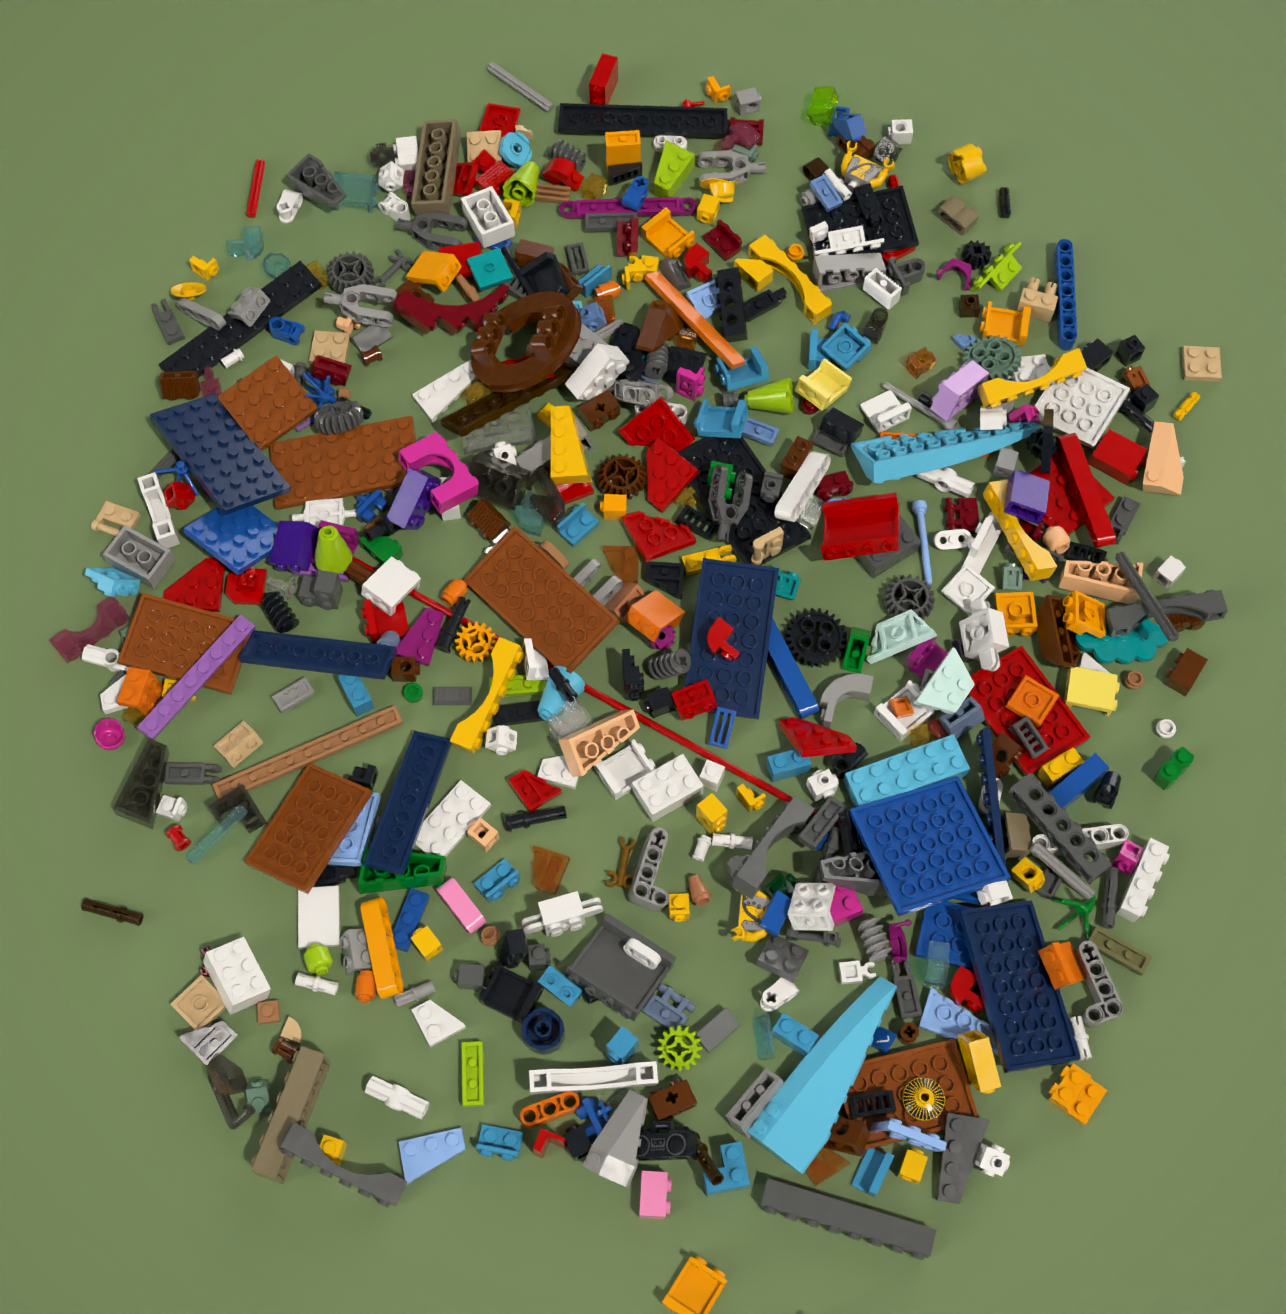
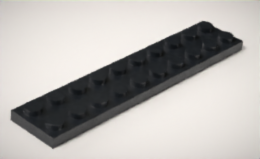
M560 103L558 133L605 135V132L639 130L640 136L662 135L727 138V108Z
M300 260L261 289L270 299V302L251 327L247 326L242 320L233 319L226 314L223 316L226 325L221 330L211 326L158 365L164 372L198 371L199 378L220 363V359L232 353L233 349L237 350L266 329L273 317H282L323 286Z

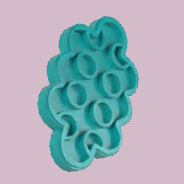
M1150 619L1138 625L1129 635L1110 638L1107 624L1106 636L1101 639L1087 632L1082 635H1075L1076 646L1083 651L1093 652L1094 657L1103 664H1110L1116 660L1122 664H1131L1135 659L1140 662H1148L1154 658L1157 648L1165 646L1168 642L1159 625L1151 623Z

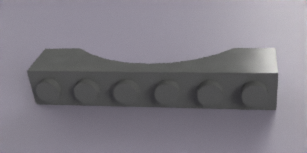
M1207 590L1199 594L1189 593L1181 597L1170 596L1164 600L1156 599L1165 614L1188 615L1204 622L1224 619L1228 611L1222 590ZM1134 602L1128 606L1110 607L1105 615L1110 638L1129 635L1138 625L1153 616L1144 603Z
M795 796L791 802L786 801L781 809L782 814L775 816L771 823L773 826L771 828L767 827L762 835V841L757 840L753 846L752 851L754 852L752 854L748 853L742 862V868L737 867L733 873L732 878H734L731 887L753 899L767 876L765 867L767 851L780 839L791 834L801 833L811 819L815 808Z
M290 1122L278 1147L283 1149L282 1154L292 1159L294 1155L301 1158V1164L312 1168L313 1165L320 1168L319 1173L331 1178L332 1175L340 1179L338 1183L348 1188L351 1185L359 1188V1194L367 1198L372 1195L378 1198L377 1203L387 1208L389 1204L396 1206L407 1184V1181L390 1172L358 1174L341 1168L324 1154L313 1132L294 1122Z

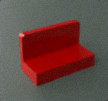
M552 481L553 493L560 507L594 494L590 482L556 485Z
M541 1128L533 1147L535 1156L543 1158L549 1143L565 1149L567 1145L565 1138Z

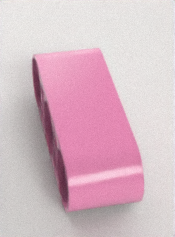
M453 877L436 889L440 897L470 935L487 923L483 915Z

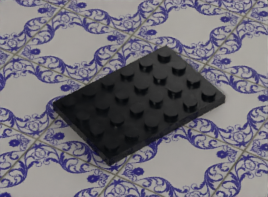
M903 185L874 191L881 210L879 226L872 228L869 219L863 218L856 196H850L846 201L842 199V205L829 212L825 210L822 203L801 207L813 258L815 251L830 248L828 237L812 243L810 240L809 228L824 221L828 225V232L863 225L865 242L884 238V243L881 244L880 248L870 249V247H864L863 251L853 252V250L846 251V254H882L919 246Z

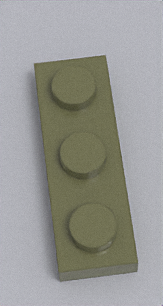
M1098 926L1094 928L1088 941H1092L1097 946L1101 954L1141 976L1144 974L1152 956Z

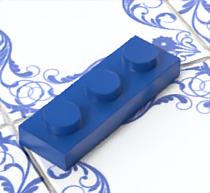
M410 888L392 932L396 949L408 953L412 943V934L417 930L430 899L429 894Z

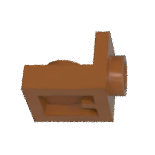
M1132 365L1123 370L1124 373L1118 376L1120 380L1125 378L1132 393L1136 392L1146 383L1150 385L1141 366L1134 368Z

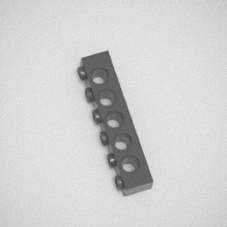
M1029 773L1011 787L1008 794L1089 885L1108 871L1112 865L1108 856L1097 849L1095 842L1082 832V828L1077 822H1073L1070 819L1068 812L1055 802V798L1050 792H1046L1042 788L1041 782ZM1029 795H1036L1038 800L1031 799ZM1043 809L1049 810L1052 815H1046ZM1056 825H1063L1065 830H1059ZM1070 840H1076L1079 846L1072 845ZM1084 855L1091 856L1093 861H1087Z

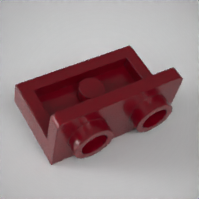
M317 355L312 365L311 376L320 380H326L329 375L330 382L346 386L352 365Z

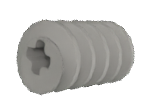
M881 917L869 918L858 924L860 925L858 932L862 933L860 938L865 940L863 946L868 948L866 954L871 956L869 962L878 963L892 957V955H888L892 948L885 947L890 941L882 939L887 933L879 931L884 925H877Z

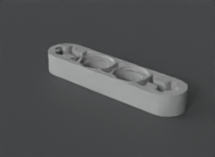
M184 297L176 304L185 315L217 330H221L226 325V321L220 314Z

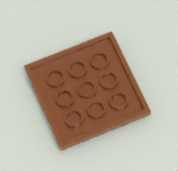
M277 355L218 396V399L249 439L255 442L262 451L319 410L312 399L306 397L307 393Z

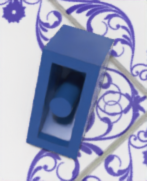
M845 113L831 120L845 140L856 142L862 139L861 136L867 134L861 114Z

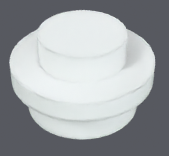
M1163 719L1157 723L1156 732L1162 738H1171L1176 732V726L1173 721Z

